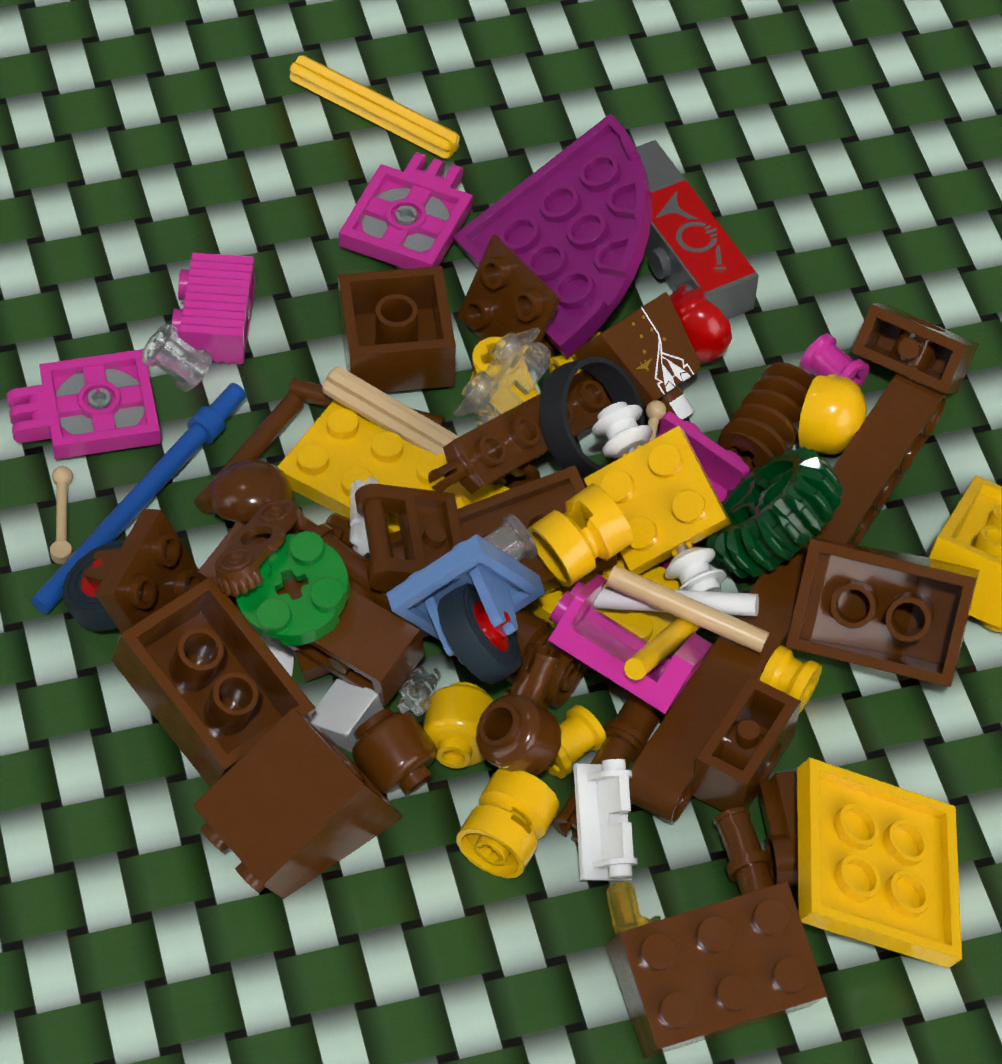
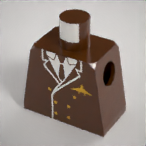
M667 292L637 309L573 351L578 360L600 356L610 359L621 366L634 382L643 407L653 400H659L665 404L666 413L671 411L682 420L695 412L679 384L700 371V361ZM589 373L594 378V380L603 387L605 393L610 397L604 385L594 375Z

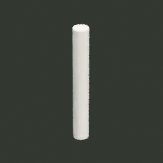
M603 587L594 602L595 609L666 612L611 587ZM674 590L729 615H758V594Z

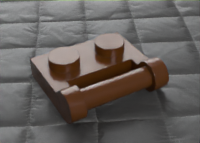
M367 484L355 492L357 511L364 517L371 560L366 571L369 586L373 590L380 592L392 590L407 580L411 574L424 569L463 541L455 493L383 484ZM386 512L398 514L405 559L393 558Z

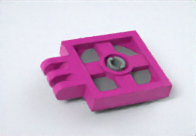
M418 152L413 155L404 172L380 164L339 231V246L404 269L439 266L454 241L452 236L460 231L472 210L473 195L456 190L463 176V167L453 164L446 176L442 177L445 161L434 158L428 169L424 171L427 156Z
M144 349L39 364L42 385L12 389L6 395L8 407L11 408L9 416L10 422L13 424V439L19 443L51 439L55 459L161 444L160 428Z

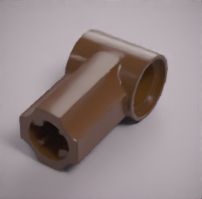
M795 771L775 773L770 779L760 782L758 796L767 831L766 851L770 853L774 863L773 868L770 870L774 883L776 885L788 881L789 886L798 885L797 774Z

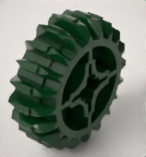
M802 447L796 450H786L780 457L771 456L767 463L761 467L756 466L751 474L746 478H741L740 483L734 489L727 491V497L721 502L732 524L705 538L707 541L706 545L715 551L714 558L723 568L726 567L733 575H738L741 579L750 576L757 577L761 576L766 570H775L781 562L791 560L796 552L802 548H807V543L810 539L820 535L824 524L832 520L834 516L833 511L841 503L840 497L844 488L840 484L838 476L834 473V468L814 450Z

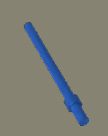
M230 383L209 407L202 406L187 422L188 430L31 598L32 605L39 612L48 614L63 597L62 586L66 575L80 558L94 548L115 541L203 444H211L225 429L224 421L246 398V392L241 386L236 383Z

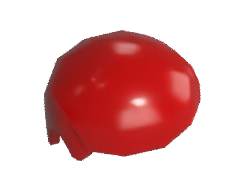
M682 284L669 297L700 364L715 361L726 352L732 340L730 321L717 306L706 301L703 288L699 287L685 291L686 286Z

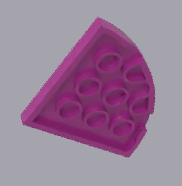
M610 113L452 237L459 249L479 267L491 236L496 235L561 298L544 336L567 359L573 354L574 350L586 343L604 324L622 300L636 275L649 238L652 217L651 190L648 175L630 136L620 122Z

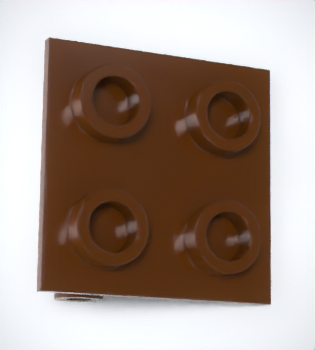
M493 235L457 317L480 340L498 336L514 343L519 350L520 357L528 373L533 362L538 361L540 364H546L556 354L553 344L544 335L561 298L496 235Z

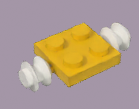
M617 402L604 408L598 414V421L593 426L592 432L596 437L607 436L609 441L602 450L604 456L619 459L585 477L584 481L587 487L593 483L606 491L629 523L634 542L620 551L629 571L639 575L673 556L674 558L665 570L664 575L669 580H680L682 586L678 590L720 592L721 587L719 584L726 578V573L722 569L711 570L709 563L714 559L715 551L712 548L693 547V544L732 523L684 430L677 426L648 442L653 434V430L648 425H637L636 421L642 415V409L639 405H627L626 402Z

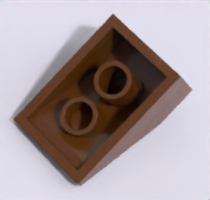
M811 538L786 647L951 687L980 570L917 555Z

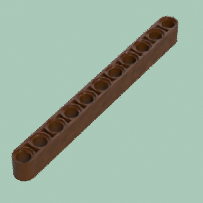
M897 374L894 376L834 465V473L838 476L840 484L844 488L840 497L841 503L833 511L834 516L832 520L821 528V534L813 538L859 545L936 427L945 407L946 395L903 375ZM810 541L807 543V548L800 549L793 555L791 560L781 562L775 570H766L757 579L749 593L759 595L757 616L733 615L735 618L770 632L762 652L754 651L723 636L718 637L631 767L632 778L629 779L631 804L671 824H674L680 818L694 797L691 795L692 781L694 780L696 757L749 677L752 676L759 680L774 651L781 645L786 647Z

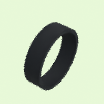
M600 356L580 359L557 367L545 381L540 397V424L545 442L551 454L564 469L575 465L581 478L591 475L619 458H611L605 466L598 465L582 452L572 435L567 417V394L570 383L579 369L591 373L604 385L613 404L626 402L627 405H639L642 409V415L636 423L638 426L645 425L643 404L634 382L621 366L610 359Z

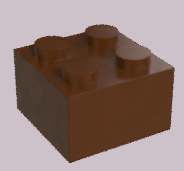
M442 266L338 275L339 319L348 372L382 392L455 386L456 345Z

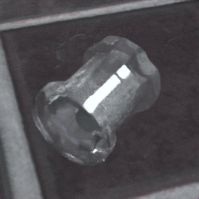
M172 324L161 326L150 337L142 352V362L148 367L157 366L176 380L177 388L184 392L198 385L209 370L212 362L210 352L203 348L197 350L178 336L177 328Z
M513 514L502 519L503 525L483 538L517 561L523 558L531 560L538 555L537 547L530 533Z

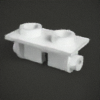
M624 759L604 760L602 764H573L580 880L632 881V866L638 865L637 858H634L632 823L628 822V811H631L629 779L632 778V771L626 770Z

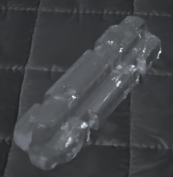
M420 665L411 672L399 690L402 697L396 705L402 714L411 709L419 717L427 711L432 703V694L439 690L436 685L442 678L440 671L434 668L427 672Z

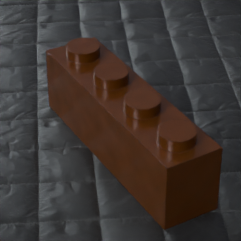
M237 521L197 571L201 582L210 576L215 579L216 571L214 564L229 546L232 535L245 525ZM263 533L255 535L245 541L243 545L260 544L270 538L272 534ZM296 580L287 581L284 583V587L278 590V595L288 593L292 600L298 599L302 596L301 587L306 585V583ZM350 582L351 594L349 603L346 601L345 608L339 615L340 621L329 634L314 642L298 646H286L347 683L363 689L367 687L379 694L380 702L386 706L425 655L421 631L419 627L396 613L390 612L374 603V599L364 588L354 582ZM230 594L228 597L239 610L236 596Z

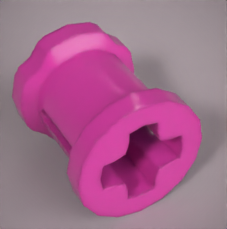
M827 333L818 337L807 348L800 361V368L810 376H828L829 374L844 376L856 382L859 387L865 382L870 369L865 361L861 359L854 360L838 348L836 338Z

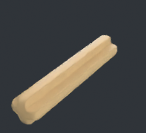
M341 367L332 369L323 383L322 391L325 395L386 431L395 432L403 440L435 455L441 453L445 455L443 447L459 437Z

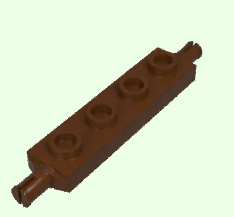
M585 370L574 375L567 394V417L573 437L592 428L598 421V414L604 408L612 405L610 397L605 393L603 387ZM541 393L461 435L444 446L443 449L447 463L431 470L428 475V481L430 484L443 476L445 478L432 486V488L437 492H443L450 486L460 482L469 493L473 494L549 452L550 450L545 442L540 424L539 405Z

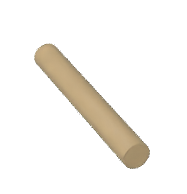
M614 565L606 582V586L759 653L762 652L770 632L617 565Z

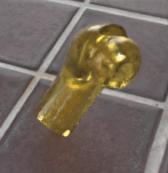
M619 882L611 885L606 890L615 936L619 932L661 920L660 916L648 919L640 914L635 886L632 883Z

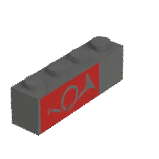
M653 140L637 146L636 149L646 169L651 190L652 217L649 238L644 254L648 258L654 275L658 279H664L673 292L682 284L686 286L685 291L699 287L703 288L706 301L717 306L727 319L754 309L759 275L658 142Z

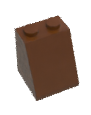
M294 708L276 723L193 805L206 821L200 828L206 838L222 853L231 849L242 861L235 870L246 883L258 893L266 887L283 899L391 827L403 816L372 785L358 766L328 735Z

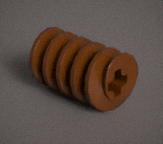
M776 362L770 364L763 371L761 378L753 385L751 392L743 399L741 406L733 413L731 420L722 428L718 445L740 456L750 468V474L756 466L761 467L767 463L771 456L780 457L784 451L792 447L796 442L801 410L813 377L803 369L790 363Z

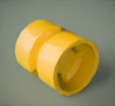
M593 483L565 502V513L553 510L527 529L531 544L541 561L551 574L568 588L596 569L595 559L597 557L607 561L634 542L632 530L622 511L606 491Z
M498 769L492 775L480 795L479 806H476L470 812L459 830L456 843L461 853L481 870L507 879L517 878L524 872L537 849L538 840L546 834L559 812L560 803L550 787L536 776L525 771L510 772Z

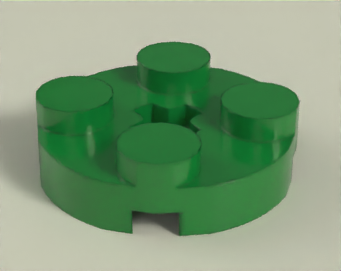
M303 531L298 534L286 535L283 544L271 552L259 566L263 582L261 584L256 583L255 589L248 588L246 594L239 593L236 596L241 614L259 636L263 638L262 634L269 638L279 639L280 644L298 646L319 640L336 627L340 621L339 615L345 608L346 601L349 603L351 587L346 566L338 552L333 547L324 543L320 535L310 531ZM290 580L306 583V585L301 587L302 596L298 599L292 600L288 593L278 595V590L283 588L284 583Z

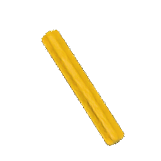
M305 55L299 56L290 66V79L292 82L443 159H450L460 145V136L457 132Z

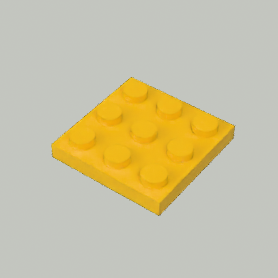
M808 758L797 767L798 904L801 922L948 969L962 960L956 806L813 758Z

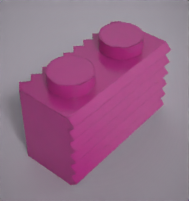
M192 252L189 270L181 269L179 274L178 299L184 300L183 309L174 308L172 316V340H180L182 359L187 362L193 359L197 363L201 360L207 363L214 361L217 364L224 361L228 365L233 362L237 365L244 363L256 285L255 257Z

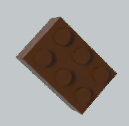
M212 576L121 633L111 659L210 788L292 708L308 720L315 710L312 702L225 592H220Z
M788 881L619 932L606 944L644 1059L808 1008L827 997Z

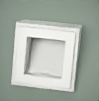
M336 679L315 707L309 721L328 735L337 745L352 753V748L357 741L354 737L356 729L384 708L380 702L379 694L367 687L363 689L351 685L344 680Z

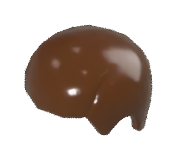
M247 460L231 464L215 478L210 492L212 513L218 514L223 519L240 523L249 522L259 509L270 502L285 499L293 500L292 487L284 471L273 463L259 460Z

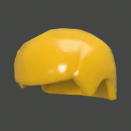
M829 374L828 376L818 375L812 380L800 414L798 438L801 448L806 447L808 450L828 455L840 454L846 449L867 415L864 394L856 382L848 377Z

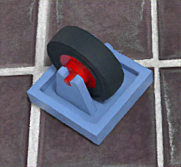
M475 534L468 540L455 545L450 552L424 569L411 574L407 580L386 594L392 612L439 639L448 656L457 655L460 663L464 664L477 678L483 682L494 684L514 673L521 665L520 647L514 634L518 630L515 613L545 594V590L537 573Z

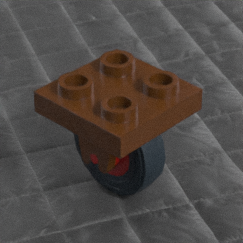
M143 509L126 540L113 541L94 548L75 563L67 573L62 586L63 601L70 614L82 627L94 631L118 628L120 633H123L201 583L197 572L199 569L163 511Z

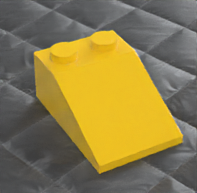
M976 475L938 535L929 558L980 570L969 615L979 619L988 629L1002 632V486Z

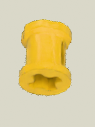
M574 705L566 712V720L559 724L562 731L561 746L556 759L546 769L552 776L560 779L572 772V764L589 750L598 751L607 738L601 723L588 709L581 705Z

